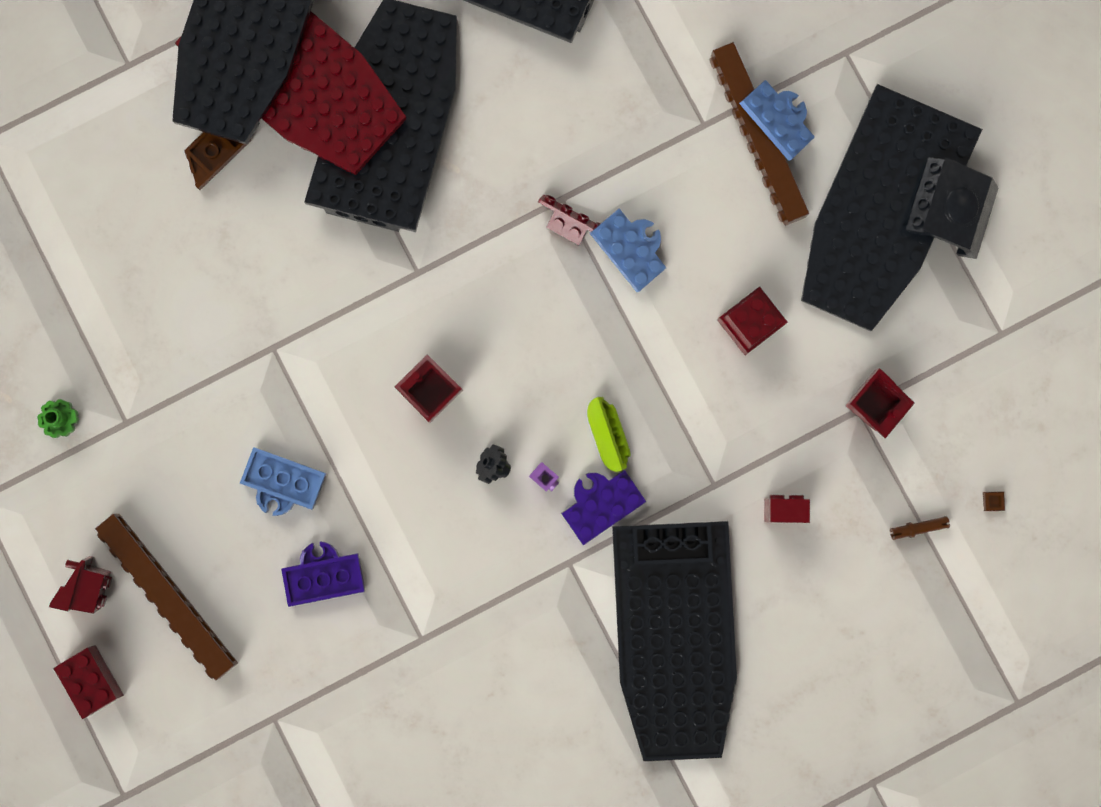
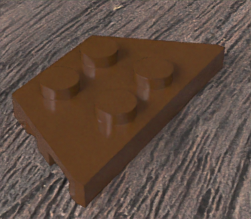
M205 132L196 138L184 150L196 188L201 190L247 144Z

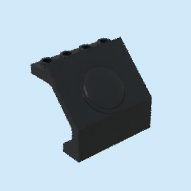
M945 157L944 160L928 158L906 231L938 238L958 247L956 253L958 256L977 259L999 188L992 177Z

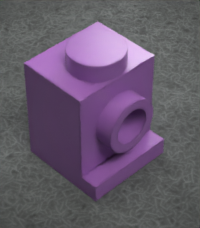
M543 462L529 476L546 492L548 489L553 491L559 484L557 481L559 477ZM543 475L549 476L548 482L542 481Z

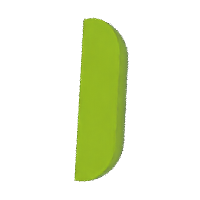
M596 397L588 405V421L603 463L611 471L619 472L627 468L628 457L631 456L630 449L614 405H610L604 400V397Z

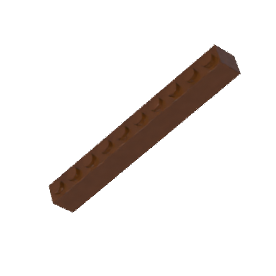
M734 42L713 50L709 59L713 69L716 68L718 82L721 86L723 85L726 91L724 94L727 102H731L733 116L736 120L738 119L741 125L739 129L742 136H746L748 141L747 148L756 159L754 161L755 166L763 175L762 182L771 193L769 195L770 200L778 209L777 216L780 222L787 226L806 218L809 215V211L784 155L739 104L755 89Z
M112 514L95 528L98 532V538L103 543H107L110 547V553L115 558L118 557L122 562L121 567L127 573L130 572L134 577L133 582L136 586L142 587L146 592L145 597L147 600L157 606L159 615L169 621L170 629L180 635L182 644L192 650L194 659L199 664L202 663L206 668L205 672L211 679L214 678L215 681L220 679L238 664L233 655L120 514Z

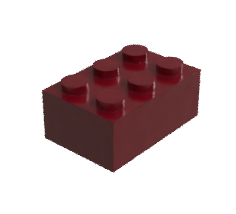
M96 645L87 647L53 668L82 719L91 716L124 696Z

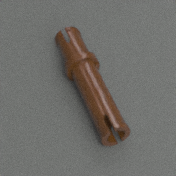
M947 516L914 524L909 522L905 526L890 528V533L893 532L890 536L892 540L904 537L913 538L918 534L948 529L950 524L947 523L950 521Z

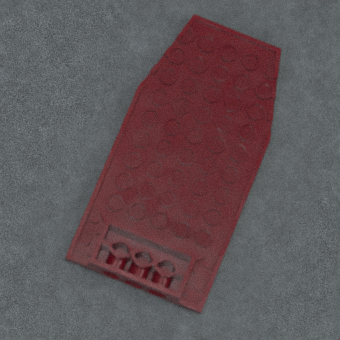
M311 11L289 78L286 83H283L279 89V94L269 105L266 115L264 114L261 118L286 141L324 160L326 159L354 175H357L407 119L364 56ZM181 37L175 42V45L177 47L179 45Z

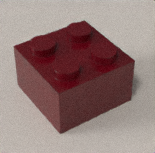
M769 495V499H764V522L810 523V499H804V495H789V499H785V495Z

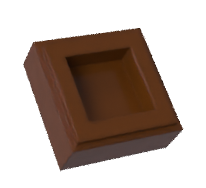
M1004 491L983 492L984 511H1005Z

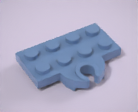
M765 80L739 104L790 161L815 138L803 124L807 114L806 105L803 101L796 108L792 101L798 98V94L791 91H783L778 94Z
M619 208L591 231L590 235L634 290L640 292L666 269V266L655 254L661 243V235L658 229L653 232L651 238L647 237L645 230L647 227H652L654 223L646 219L636 220L631 223Z
M253 447L240 484L257 490V505L265 513L269 511V502L275 500L278 503V508L273 512L272 516H279L290 511L294 504L313 510L327 473Z

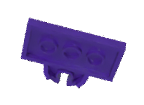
M625 470L610 480L598 473H586V477L593 481V486L590 489L583 488L580 478L576 481L574 497L577 503L561 514L582 545H585L646 503V500Z
M320 541L319 546L322 547L323 554L321 557H317L313 553L314 543L309 544L301 553L300 565L281 569L288 607L365 592L359 553L339 557L337 550L331 544Z

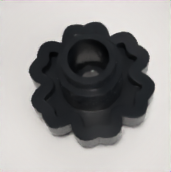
M493 444L481 453L480 461L476 465L478 480L490 484L492 480L496 481L498 478H506L509 475L511 465L506 461L507 455L504 454V448Z

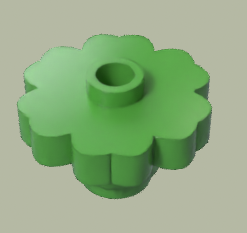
M58 399L56 402L48 401L42 405V413L37 416L38 426L44 428V434L52 438H59L60 435L69 436L70 433L75 431L74 424L79 422L78 411L72 409V403L62 399Z

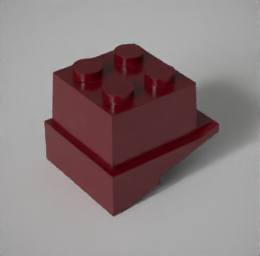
M760 286L717 319L744 355H747L788 323Z
M428 354L394 386L429 423L463 391Z
M878 368L874 370L845 406L886 439L915 402L883 370Z
M93 556L82 559L80 562L67 560L65 567L75 569L66 585L59 588L49 607L67 612L76 610L94 614L106 604L107 596L105 591L107 588H110L112 582L111 571L91 566Z

